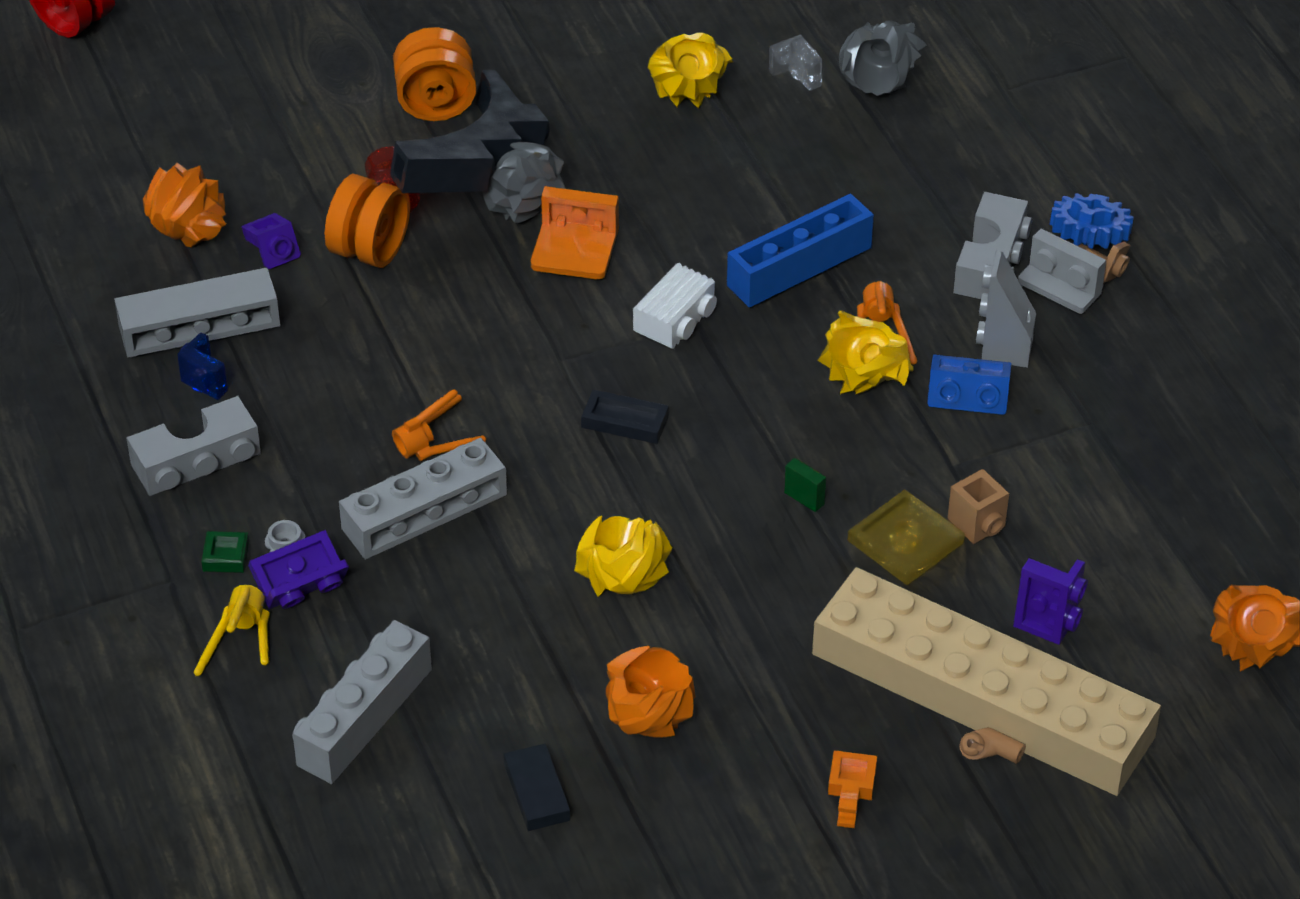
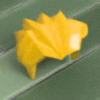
M682 34L670 38L659 46L650 57L647 68L650 70L660 98L669 96L673 104L678 107L681 101L687 97L699 108L704 96L710 98V93H716L717 81L725 72L727 64L733 63V58L725 48L717 45L714 38L708 34Z
M839 311L840 318L830 324V329L825 334L828 344L818 361L830 368L829 381H843L840 394L856 390V394L872 389L885 380H895L905 386L909 371H913L905 338L895 334L883 322L860 318L844 311Z
M599 516L587 528L579 542L574 571L590 579L597 597L602 594L605 588L617 594H633L649 589L669 573L665 561L672 551L669 540L657 522L653 524L651 519L644 522V519L640 517L629 520L630 518L621 516L609 517L602 522V516Z

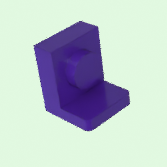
M273 213L241 226L245 240L259 248L263 264L266 268L271 269L300 257L301 253L292 224L280 215Z

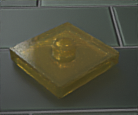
M907 490L900 492L848 531V541L906 585H909L962 545L965 536L964 532Z

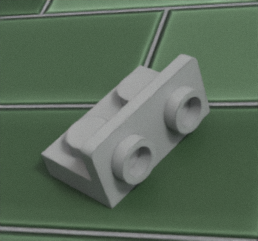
M1040 229L1032 238L1030 264L1019 275L1018 281L1022 286L1082 314L1102 294L1106 260L1048 231Z

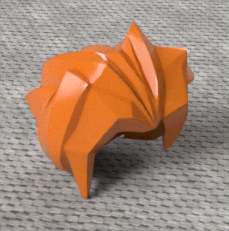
M176 163L168 172L162 168L157 170L149 189L143 197L144 212L151 220V224L161 234L175 240L181 239L185 246L190 248L202 241L216 237L221 228L226 225L223 216L226 215L223 193H218V180L205 179L201 166L187 170L184 166Z
M1231 585L1217 596L1212 611L1216 619L1210 634L1212 636L1211 641L1221 645L1223 656L1230 654L1232 661L1239 659L1240 671L1255 664L1260 669L1275 655L1283 656L1292 647H1300V600L1297 598L1283 595L1278 589L1267 585Z
M650 646L631 649L607 664V674L610 681L606 687V696L610 720L619 725L620 729L628 735L640 734L649 737L675 736L674 729L678 728V723L691 718L693 715V699L696 696L693 677L689 675V666L680 663V658L671 651L659 647L650 648Z

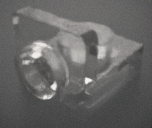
M801 34L771 45L769 48V72L773 76H777L791 71L793 77L797 80L799 79L810 91L822 86V58Z

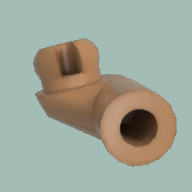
M989 727L967 733L960 741V751L966 758L972 760L999 755L1017 764L1026 749V744Z

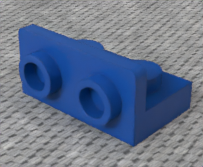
M933 354L928 406L1005 414L1007 410L1011 362Z

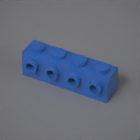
M850 193L728 252L727 287L750 308L871 248L874 214Z

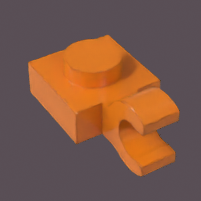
M834 750L828 795L840 796L837 826L855 828L858 799L872 800L877 756Z

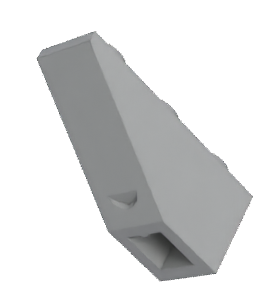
M996 249L993 265L985 264L982 288L989 289V293H982L979 316L986 317V321H979L976 344L983 345L982 360L1011 362V365L1028 368L1036 312L1002 250Z

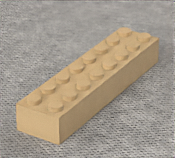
M855 567L814 621L813 655L974 730L987 727L995 729L1026 744L1025 754L1115 796H1118L1155 739L1161 709L1160 704Z

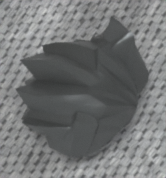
M892 20L881 24L877 23L876 25H871L867 22L863 27L852 32L845 40L839 53V67L847 81L859 88L862 93L872 92L877 96L885 95V93H891L906 87L905 80L908 72L914 68V61L922 56L918 51L925 47L926 43L914 33L915 24L912 22L902 25Z
M529 142L510 144L515 150L507 152L501 157L495 167L497 169L489 178L487 191H482L489 211L503 213L506 221L512 219L514 223L524 222L542 210L541 196L544 186L566 189L560 175L564 161L557 157L549 147Z

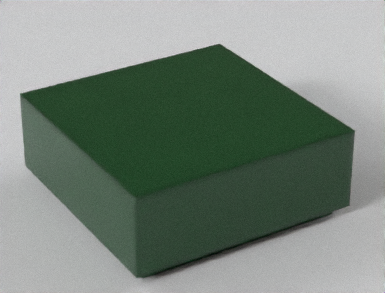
M793 458L785 465L784 493L812 511L817 512L825 505L826 476L802 461Z
M207 531L201 561L203 572L244 573L249 545L248 532Z

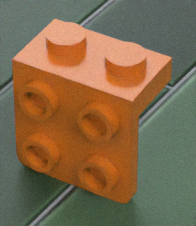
M544 186L541 196L542 226L532 254L531 268L534 271L590 279L604 278L619 230V196Z

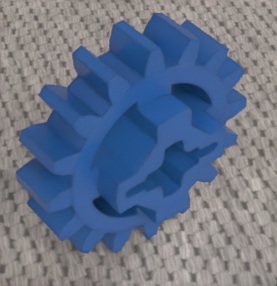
M1076 193L1073 199L1063 196L1062 202H1054L1050 225L1053 226V233H1061L1060 238L1064 240L1073 239L1074 245L1084 244L1089 248H1093L1095 244H1099L1104 249H1107L1110 243L1116 245L1121 243L1122 240H1129L1134 217L1130 216V209H1121V202L1110 203L1109 197L1098 194H1089V197H1083Z

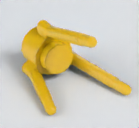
M239 585L234 588L229 605L224 608L221 620L194 669L196 676H200L203 673L225 630L232 633L236 627L239 629H249L254 624L258 625L260 662L264 666L269 663L267 623L270 612L263 609L265 596L261 590L252 585Z

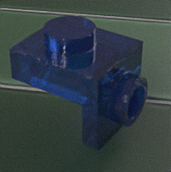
M200 332L191 342L186 343L177 354L181 382L189 385L199 393H205L219 400L228 391L225 366L223 362L211 357L209 337Z

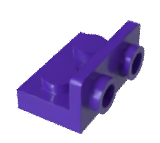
M1028 558L1021 571L1013 627L1060 645L1068 630L1075 632L1083 614V609L1079 608L1078 604L1081 602L1088 585V580L1083 578L1085 562L1077 559L1070 571L1066 573Z

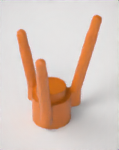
M882 281L867 285L863 291L864 303L857 306V317L865 319L869 317L877 322H883L892 317L898 334L907 341L910 363L915 365L917 358L900 315V306L894 303L893 289Z
M455 389L438 399L416 417L392 430L394 443L402 456L408 459L416 454L420 461L432 455L449 452L460 445L467 444L480 437L486 442V437L481 435L429 446V442L433 441L434 437L428 424L462 400L461 395Z

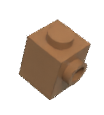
M981 469L951 486L948 520L973 544L987 536H994L1005 527L1009 493L984 469Z

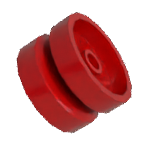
M29 0L36 14L47 27L58 35L67 38L78 35L88 28L91 22L100 20L110 13L115 6V0Z

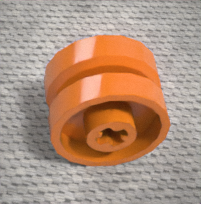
M440 27L423 28L408 34L398 43L393 54L397 98L404 111L418 119L441 121L460 115L471 105L476 95V81L471 48L462 36L452 30Z
M352 173L347 176L337 188L326 217L324 234L325 245L329 252L347 258L357 256L360 262L384 268L393 260L404 240L410 215V197L408 193H402L397 186L386 183L378 186L376 180Z

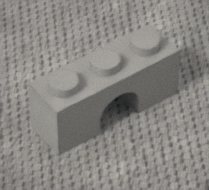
M984 192L975 215L973 242L965 241L956 264L953 293L981 299L982 293H989V289L982 288L985 264L993 265L996 249L1002 250L1010 266H1012V263L1019 264L1023 251V242L1020 241L1021 239H1028L1032 226V218L1027 217L1028 201Z
M238 396L201 409L204 432L196 437L189 439L175 437L168 431L165 424L126 437L131 466L149 496L261 454L258 426Z

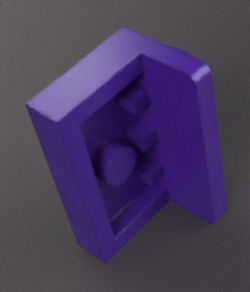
M326 530L252 559L248 565L259 590L265 596L268 609L281 605L282 609H287L302 602L305 599L304 595L319 589L320 593H326L339 587L343 583L342 579L345 578L349 568L346 559L340 561Z

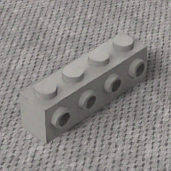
M267 268L114 298L119 329L127 358L280 326L277 296Z
M480 437L340 500L341 529L366 560L507 495L506 467Z
M393 620L383 633H377L372 639L368 650L360 659L354 660L349 664L343 678L333 689L329 688L324 692L318 706L308 717L301 718L296 724L292 735L296 765L333 784L432 670L429 637L396 620Z

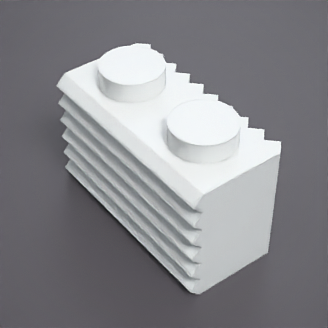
M680 263L675 264L633 308V330L674 349L680 340H687L691 336L701 317H709L712 314L717 302V298L714 296L715 281L712 277L708 279L706 275H701L699 271L695 273L693 269H688L687 266L682 267Z

